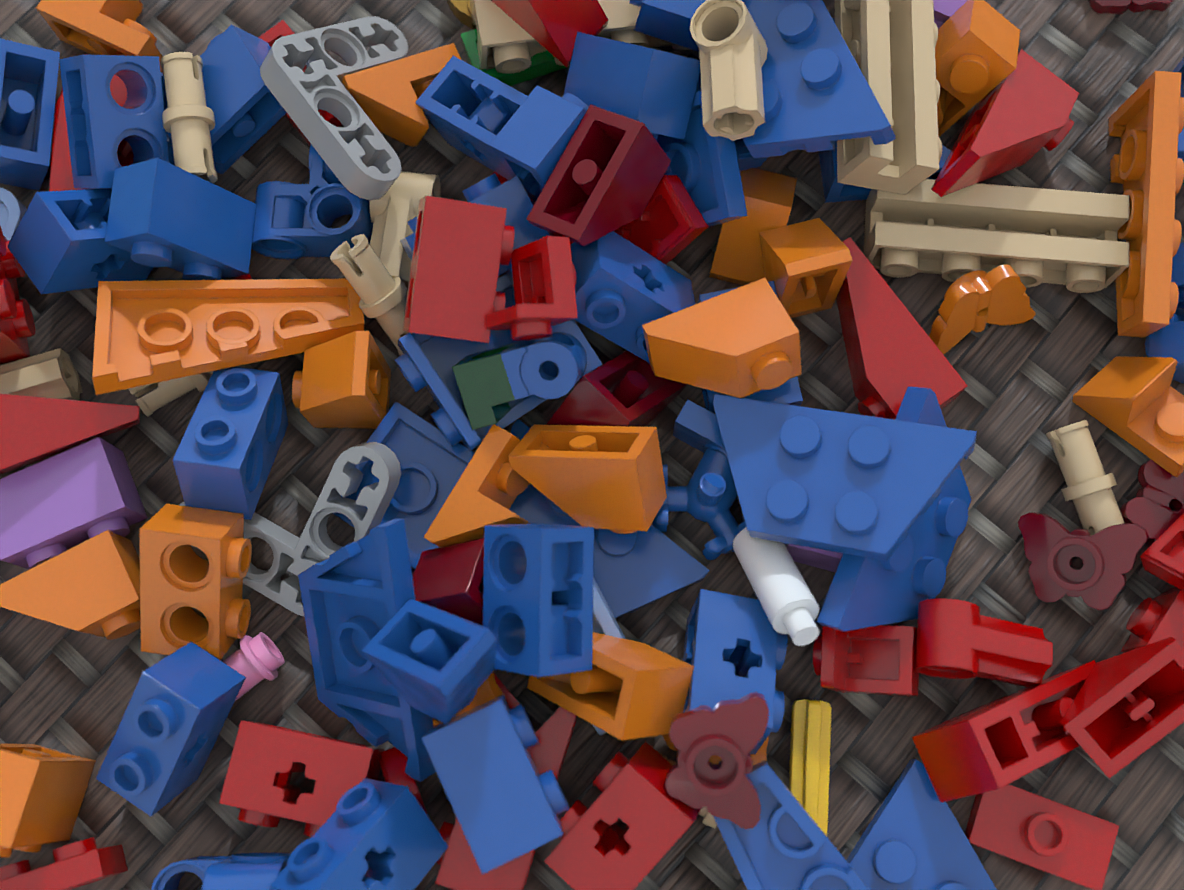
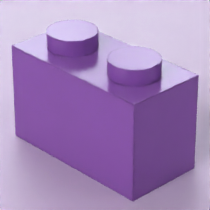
M97 437L1 478L0 560L26 569H32L106 530L125 537L130 532V525L147 519L123 451L104 439Z

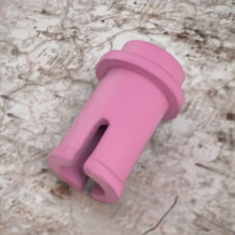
M262 632L254 638L245 635L240 639L241 647L222 661L246 677L236 700L263 679L273 681L277 678V669L285 663L278 647Z

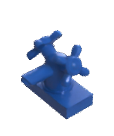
M687 399L675 420L673 436L704 454L687 486H667L668 465L662 464L667 498L653 520V526L661 532H667L668 511H688L695 519L707 522L715 534L716 538L707 542L704 545L706 548L702 551L707 560H715L721 554L734 552L733 541L737 534L746 528V524L744 521L738 525L730 512V508L738 494L716 414Z

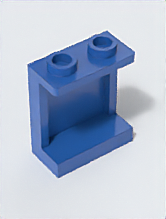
M512 267L497 280L496 291L505 292V308L516 305ZM574 319L552 326V332H564L573 335L582 343L587 354V367L584 375L602 365V362ZM491 330L489 343L418 333L411 334L410 332L398 339V346L403 355L394 361L412 389L418 392L426 387L438 405L439 409L430 415L451 447L461 441L469 451L473 450L481 444L492 426L489 425L472 430L452 366L467 355L518 342L512 340L511 330ZM530 395L509 401L511 410L495 425L503 429L547 399Z

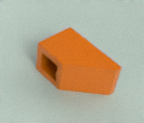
M967 0L938 28V39L935 46L936 79L940 84V97L937 104L938 137L1016 69L1020 30L985 0Z

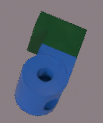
M552 332V336L548 338L518 341L467 355L452 366L472 430L497 424L511 410L509 401L530 395L544 399H558L568 394L585 373L587 354L582 343L573 335L564 332Z

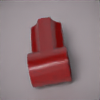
M940 598L919 602L916 672L945 679L981 677L1024 687L1042 684L1043 676L1052 666L1053 643L1046 639L1042 628L980 615V607L978 605L963 600Z

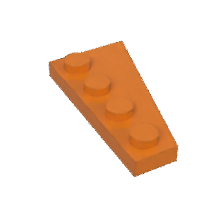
M1155 70L1108 118L1109 136L1121 137L1119 155L1114 154L1110 160L1111 183H1122L1124 191L1122 195H1129V220L1117 231L1119 239L1129 242V267L1115 279L1118 336L1144 338L1169 325V321L1174 316L1178 305V286L1175 282H1171L1172 259L1179 249L1182 236L1181 223L1179 220L1174 219L1175 197L1179 193L1184 179V161L1182 158H1177L1178 135L1184 127V97H1180L1181 73Z
M347 279L98 281L92 372L95 395L304 353V350L348 333L364 331V314L359 307L361 298Z

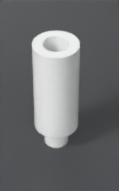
M747 527L744 528L735 537L733 550L773 629L781 634H789L795 645L804 646L810 644L819 635V630L814 622L819 614V606L788 549L782 542L753 538L750 536Z

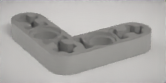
M377 16L364 17L283 36L275 40L260 67L261 78L267 88L338 180L349 192L366 200H377L383 197L399 177L402 169L400 159L394 149L341 82L345 75L402 59L406 56L409 48L403 33L391 22ZM325 50L331 51L340 56L348 64V66L342 65L339 62L332 59L326 53ZM305 64H306V65H307V69L305 70V72H303L302 69L304 68V66H305ZM321 109L334 115L342 123L343 128L336 127L327 122L318 110Z
M377 442L362 443L342 452L332 467L300 538L255 512L251 520L244 519L243 538L251 540L252 537L264 539L273 550L274 560L271 568L265 571L256 568L250 563L248 573L243 578V583L293 613L305 617L298 574L319 562L329 559V555L342 548V546L336 545L327 533L326 525L328 518L332 513L337 512L347 516L355 529L353 542L369 534V530L380 525L401 477L400 462L395 453L386 445ZM372 460L374 464L371 473L379 478V482L364 487L356 501L343 498L357 492L363 479V473L355 468L356 464ZM191 545L192 550L199 557L208 560L202 550ZM287 570L294 574L284 580H281V576L284 575Z

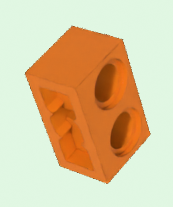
M166 504L139 529L141 652L170 655L192 641L221 661L237 638L242 639L245 636L250 621L251 605L248 599H242L243 578L247 575L250 567L252 544L250 539L243 538L244 514ZM191 545L202 550L208 560L199 557L192 550ZM192 607L202 612L206 618L199 616Z

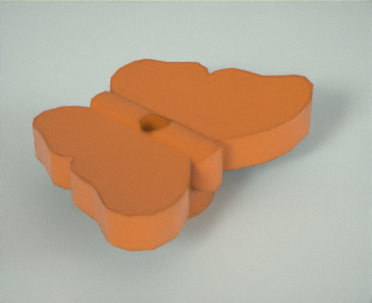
M1000 265L988 273L983 270H976L961 276L947 289L944 301L938 310L939 316L933 322L929 337L944 355L971 330L976 333L983 331L986 323L1015 325L1033 319L1036 313L1030 306V298L1025 292L1027 288L1010 265Z

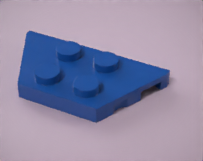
M823 0L744 1L768 49L766 61L761 68L765 123L756 128L753 136L743 138L754 159L782 156L789 151L797 149L805 150L808 153L834 150L836 140L871 137L874 145L887 144L896 139L891 124Z
M908 386L895 420L947 427L935 392L930 388ZM960 464L942 485L941 493L928 510L918 516L907 530L908 535L888 561L843 553L817 623L840 631H850L918 619L919 602L935 599L943 589L946 580V567L956 540L964 531L968 521V508L972 499Z
M715 394L713 399V407L745 524L750 536L753 538L888 561L908 535L907 530L918 516L928 510L941 493L942 485L963 459H968L975 448L976 431Z
M518 419L512 425L511 433L521 440L530 428ZM530 483L516 497L509 509L531 524L581 526ZM652 524L648 531H637L629 534L614 533L610 529H594L593 577L615 619L655 603L656 600L689 585L693 586L701 582L709 572V569Z
M396 518L374 527L363 538L345 545L329 555V559L298 574L318 700L338 717L349 720L357 733L375 748L386 741L390 742L408 757L405 773L413 780L421 782L436 772L422 740V736L426 731L434 727L433 719L431 716L411 707L362 652L363 648L410 598L416 600L404 519Z
M910 759L848 856L847 862L870 890H997L946 802L940 803L924 764L917 759Z

